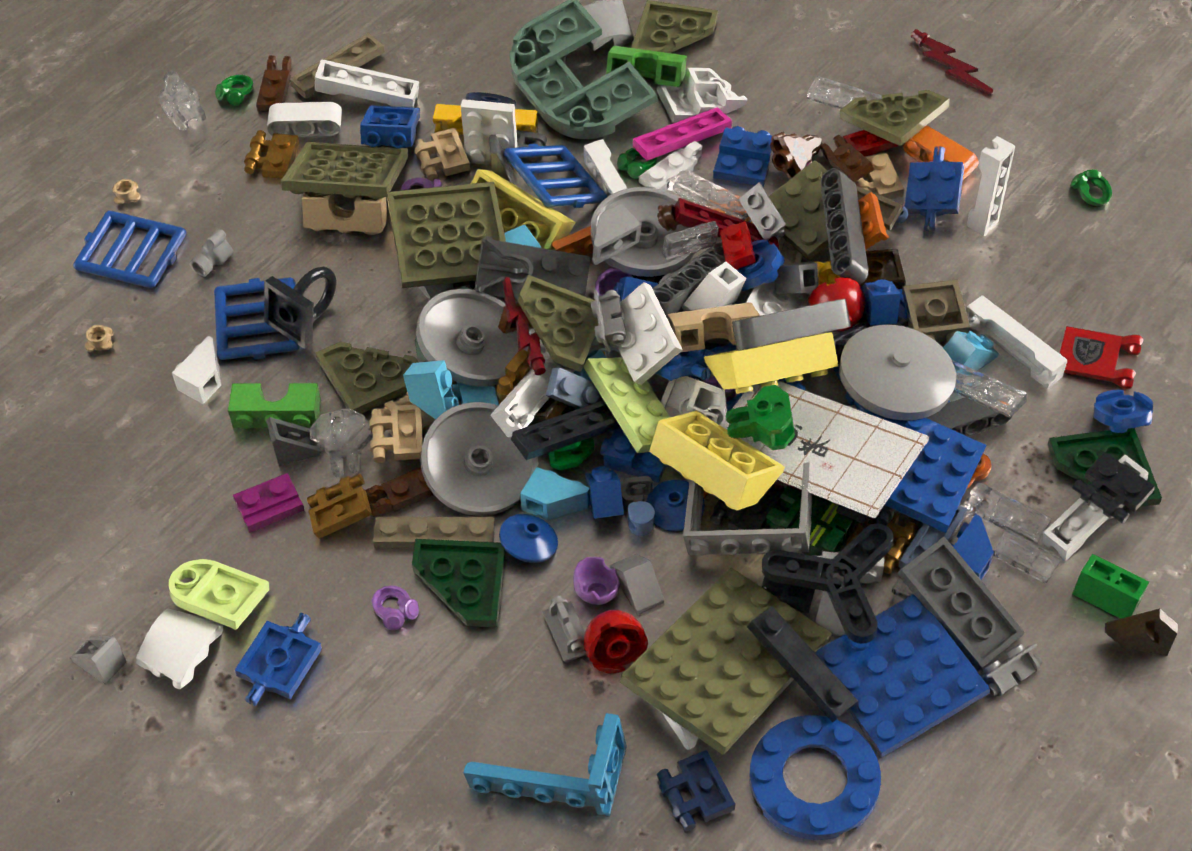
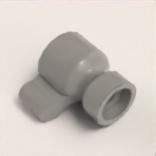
M217 229L202 246V254L196 255L190 261L193 270L202 277H206L212 271L213 265H222L233 254L231 245L225 240L226 234L223 230Z

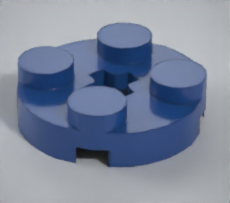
M768 240L752 242L756 262L736 269L747 278L741 291H747L763 283H771L776 280L779 275L777 270L781 265L782 255L774 243L772 245Z
M1124 390L1106 391L1096 397L1093 417L1099 422L1110 426L1112 432L1124 433L1128 428L1152 424L1153 401L1148 396L1135 391L1133 396L1124 395Z

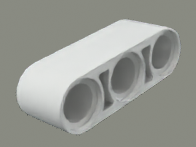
M334 102L276 103L269 108L267 131L272 136L273 133L298 135V137L335 136L340 132L342 109Z

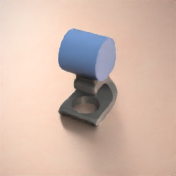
M649 476L629 477L621 483L623 506L628 508V526L630 531L637 536L648 535L654 529L655 511L653 506L645 502L644 495H649V493L653 492V481ZM636 484L646 485L645 487L639 489L632 488V486Z

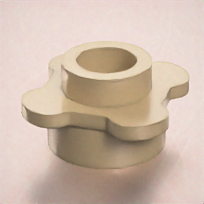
M129 179L117 181L112 188L113 193H115L114 202L116 204L137 201L140 198V194L137 192L138 184Z
M103 325L90 327L86 332L88 340L85 344L86 350H109L113 346L111 336L114 334L113 330Z

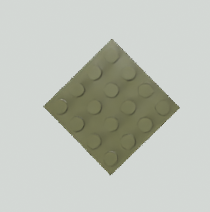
M307 142L282 178V190L290 191L293 194L314 192L320 196L343 194L347 198L359 195L369 196L371 199H382L387 197V192L391 191L408 159V148Z
M494 182L387 192L402 288L476 281L482 239L486 236H491L492 240L506 242Z

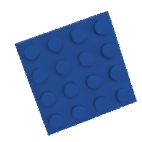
M870 411L868 418L928 439V442L884 505L946 533L987 445L927 418L896 420Z
M914 594L875 616L878 626L876 636L872 641L860 644L853 642L844 634L818 649L815 653L858 700L848 711L881 757L886 756L990 694L989 686L939 620L922 605Z

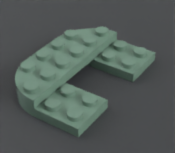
M567 0L526 23L513 38V46L509 56L515 83L550 127L572 138L594 139L615 132V125L654 104L658 99L657 94L630 62L585 87L565 65L561 57L602 35V28L578 0Z

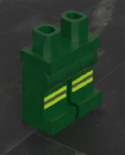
M787 486L780 497L779 504L789 508L786 513L775 506L772 507L767 514L765 524L772 529L799 528L802 491ZM813 494L809 552L801 553L822 556L823 551L839 552L841 546L844 545L855 528L857 521L836 513L837 504Z

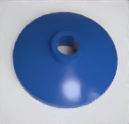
M668 480L653 488V492L649 493L646 502L650 503L654 508V525L666 531L677 532L684 530L689 482L684 480ZM703 497V505H702V514H701V517L703 516V513H704V510H705L704 497ZM672 499H679V501H677V502H672V501H670V500H672Z
M516 514L510 516L502 523L499 531L500 542L504 549L513 557L525 562L538 563L546 561L554 555L558 546V538L554 529L546 521L534 515Z

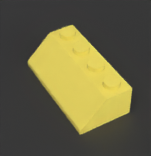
M477 170L471 184L494 182L504 233L525 224L541 248L550 250L552 242L570 234L575 224L573 220L552 207H546L542 201L495 172Z
M832 332L704 357L706 365L724 390L735 389L736 394L753 391L752 385L761 384V388L770 385L777 386L779 385L778 379L786 378V383L800 381L804 379L803 374L811 373V377L827 375L829 368L838 367Z
M698 411L659 420L649 451L658 457L663 464L673 467L684 478L694 481L703 487L705 492L715 495L724 501L726 506L735 510L757 504L785 468L742 439L729 437L725 428Z

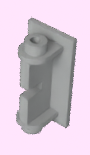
M757 183L739 198V201L764 240H769L772 236L778 239L786 234L784 231L786 223L760 183Z
M594 289L595 301L591 302V308L594 317L598 318V326H595V335L598 343L603 342L607 351L611 352L610 343L621 345L626 338L623 318L612 319L614 316L622 315L620 295L615 290H609L605 295L600 296L597 290Z
M561 596L552 598L550 609L542 612L564 663L587 655L583 643L585 631L572 602H567Z
M1021 643L1006 652L1008 658L1000 663L997 659L982 668L984 674L981 677L990 688V696H1001L1018 684L1011 673L1014 672L1019 681H1023L1040 669L1039 666L1042 664L1041 658L1030 651L1037 646L1036 643L1025 648Z

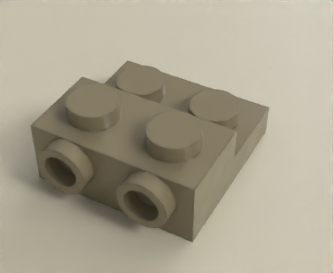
M958 279L903 286L902 295L907 312L908 328L924 333L936 342H948L956 331L969 332L970 325Z

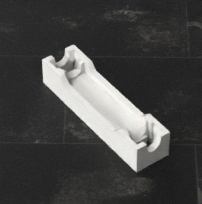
M321 59L315 75V91L330 95L341 93L389 104L393 107L414 108L415 100H417L419 94V81Z
M998 136L992 140L994 145L992 149L985 147L981 151L978 166L982 172L975 209L969 211L966 224L967 227L983 236L999 221L1016 147Z
M602 139L584 145V164L596 183L607 196H610L615 192L627 189L611 163V152Z
M981 295L967 306L966 312L969 313L967 317L970 330L978 336L981 334L985 335L1030 369V376L1045 388L1049 389L1063 377L1068 360L986 297Z
M546 351L544 353L546 372L538 376L535 375L533 368H531L492 412L491 417L505 435L511 437L513 431L527 427L534 419V415L550 398L546 396L552 368L560 367L571 373L575 370L553 362ZM509 416L513 418L514 422L509 419Z
M1127 455L1118 460L1147 480L1149 472ZM1101 490L1100 494L1108 498L1110 501L1112 499H1115L1105 491ZM1079 498L1043 532L1042 543L1048 548L1053 546L1058 551L1059 557L1066 562L1108 517L1103 514L1101 508L1092 502L1087 503ZM1060 535V536H1062L1066 541H1068V542L1071 541V542L1068 543V544H1065V543H1064L1061 539H1059L1057 536Z

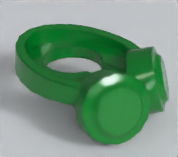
M246 75L230 76L216 86V98L221 101L227 100L234 106L240 105L244 100V95L252 92L253 80ZM241 84V85H244L245 87H244V88H232V85Z
M631 148L619 155L617 167L619 170L628 171L631 178L639 179V176L645 170L650 169L656 164L657 157L647 162L635 161V157L641 155L634 148Z
M1086 170L1083 173L1077 174L1071 181L1070 186L1074 190L1078 189L1082 199L1092 206H1104L1112 197V189L1109 182L1098 170ZM1087 180H1091L1094 186L1102 190V198L1095 199L1090 195V186Z

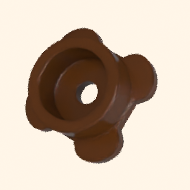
M673 204L665 205L664 207L662 205L658 206L659 213L657 217L660 225L667 231L671 229L675 231L677 226L680 225V223L675 222V206Z

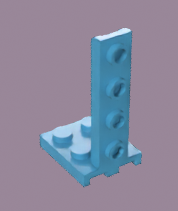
M606 713L603 725H598L595 741L598 746L596 754H591L589 758V779L469 762L466 764L463 772L469 788L480 793H489L490 791L501 792L512 798H519L521 796L534 797L536 800L544 803L552 801L566 802L568 805L577 808L584 807L585 805L593 806L597 814L610 816L627 748L619 715Z

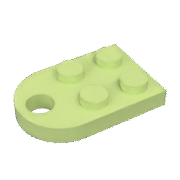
M207 559L186 562L176 568L169 578L170 597L178 607L235 630L238 629L269 591V581ZM185 578L194 579L188 583L181 582Z

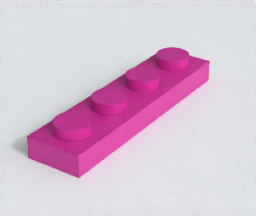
M717 107L633 138V148L648 161L685 147L694 141L698 142L722 133L725 128L732 127V120Z

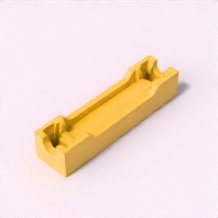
M436 104L433 115L434 132L456 128L458 136L463 135L461 106ZM515 109L516 130L537 133V110Z

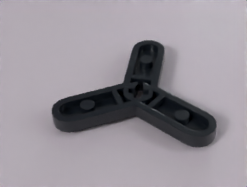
M871 524L833 559L773 550L766 553L762 559V573L766 579L772 582L827 591L847 637L856 643H868L876 636L878 624L859 580L891 550L893 532L884 524ZM834 573L844 576V587L841 588V582L837 577H833Z

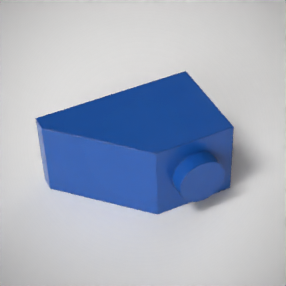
M876 280L872 283H865L861 287L865 297L864 316L870 326L897 324L900 293L893 282Z

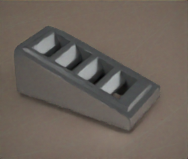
M490 135L491 170L514 184L513 169L509 161L504 157V151L496 135Z

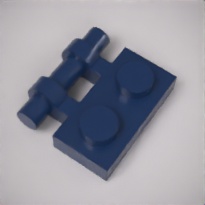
M707 750L678 761L677 769L680 773L679 775L672 777L668 769H662L656 774L661 783L659 788L663 796L668 797L673 807L672 814L676 822H681L685 831H690L696 827L692 815L697 812L701 813L706 823L735 810L736 804ZM685 787L688 788L693 798L684 802L679 792L680 789Z

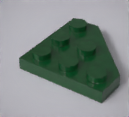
M1128 428L1124 433L1104 430L1049 438L1047 445L1055 468L1077 480H1082L1088 485L1092 484V482L1085 478L1086 471L1104 452L1116 460L1127 455L1149 472L1147 481L1155 486L1153 493L1140 507L1160 505L1162 496L1135 428Z
M415 539L412 568L423 582L466 626L497 627L506 552L500 542Z

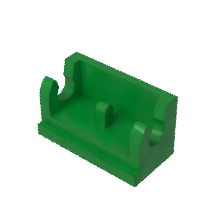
M1092 554L1079 575L1072 595L1121 619L1134 614L1149 585V581Z

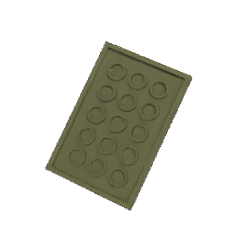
M731 567L621 674L620 683L724 755L794 680L747 628L749 623L773 606L814 653L830 641L832 633L790 605L781 602L779 598Z

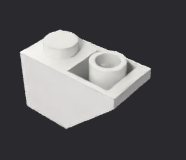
M724 262L708 273L685 301L682 308L685 311L731 305L736 302L747 278L730 264Z
M207 336L201 344H198L193 349V352L183 362L179 363L172 372L177 390L201 404H204L221 386L217 351L213 338Z

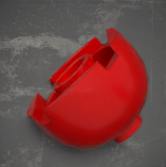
M840 277L835 278L836 283L828 286L826 282L820 284L812 291L808 298L809 306L846 299L851 327L833 331H846L852 328L861 320L865 311V297L859 283L851 278Z
M608 610L593 618L586 628L583 641L587 657L594 668L608 674L625 671L626 669L622 666L635 662L648 647V639L640 622L632 614L621 610Z

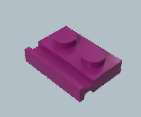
M288 473L233 495L249 533L305 511Z

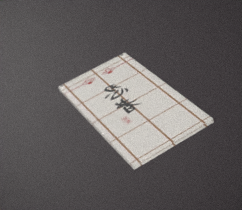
M778 381L779 385L777 386L789 394L795 431L794 438L785 449L771 450L760 441L753 442V437L740 439L785 467L777 480L876 518L917 456L928 443L929 436ZM761 384L752 385L753 391L745 392L732 409L748 406L747 400H752L762 389ZM726 417L720 424L726 430L731 425L727 423Z

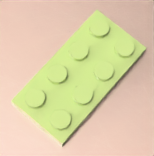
M622 357L588 358L583 368L637 453L649 452L658 421L670 418L665 407L659 401L647 381L642 385L633 381Z

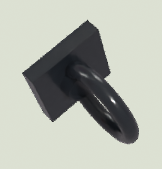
M327 267L314 268L299 280L294 289L274 276L265 280L264 322L304 349L313 344V322L326 311L335 294L336 276L334 272ZM324 278V292L314 307V303L304 297L303 294L314 281Z

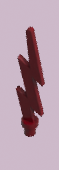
M918 29L911 33V38L916 41V45L930 49V51L923 52L924 56L952 68L945 70V73L989 95L993 94V88L968 74L978 72V68L948 55L955 53L956 49L930 38V35L926 32L922 33Z
M505 277L503 286L508 324L516 319L518 350L521 351L528 346V365L530 368H533L535 375H542L546 372L544 366L545 358L541 353L540 338L536 332L529 335L528 318L521 306L517 308L511 280L509 277Z

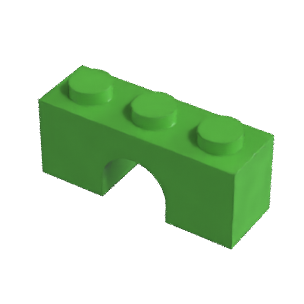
M613 46L608 52L606 74L630 62L642 77L654 79L655 84L680 87L685 76L687 56Z
M232 383L228 407L232 427L241 429L268 428L266 420L272 417L307 428H318L321 407L318 384L289 383L286 396L281 400L271 402L265 400L261 383Z

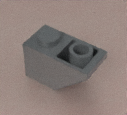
M809 261L781 265L777 270L779 275L774 280L776 294L812 292L819 286L817 263Z

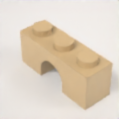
M305 192L302 197L303 228H312L314 231L338 230L341 233L361 231L368 235L382 233L387 223L386 197L371 199L369 196L358 195L354 202L355 209L345 210L336 204L334 194L320 196L314 192Z
M750 302L668 314V322L682 348L681 352L705 349L704 342L714 338L727 339L732 345H736L732 321L760 316V314Z

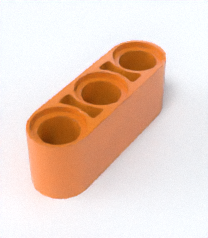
M927 125L902 145L904 151L919 162L933 161L934 148L937 146L938 148L940 146L944 147L945 162H963V180L979 165L978 158L972 151Z

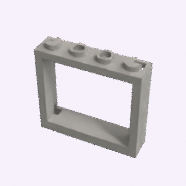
M804 464L799 528L700 531L704 490L703 487L690 480L683 533L688 555L766 554L773 550L794 553L809 552L813 494L808 492L810 464Z

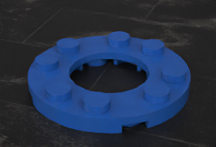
M804 715L782 721L771 728L760 739L752 755L749 781L753 798L756 799L764 812L763 815L774 826L795 837L808 840H828L837 838L840 834L854 827L858 828L869 817L879 796L881 771L877 756L871 745L854 728L839 720L832 722L826 716ZM809 747L823 748L836 755L847 772V784L843 792L834 800L821 804L807 803L795 797L787 788L783 778V767L791 755Z

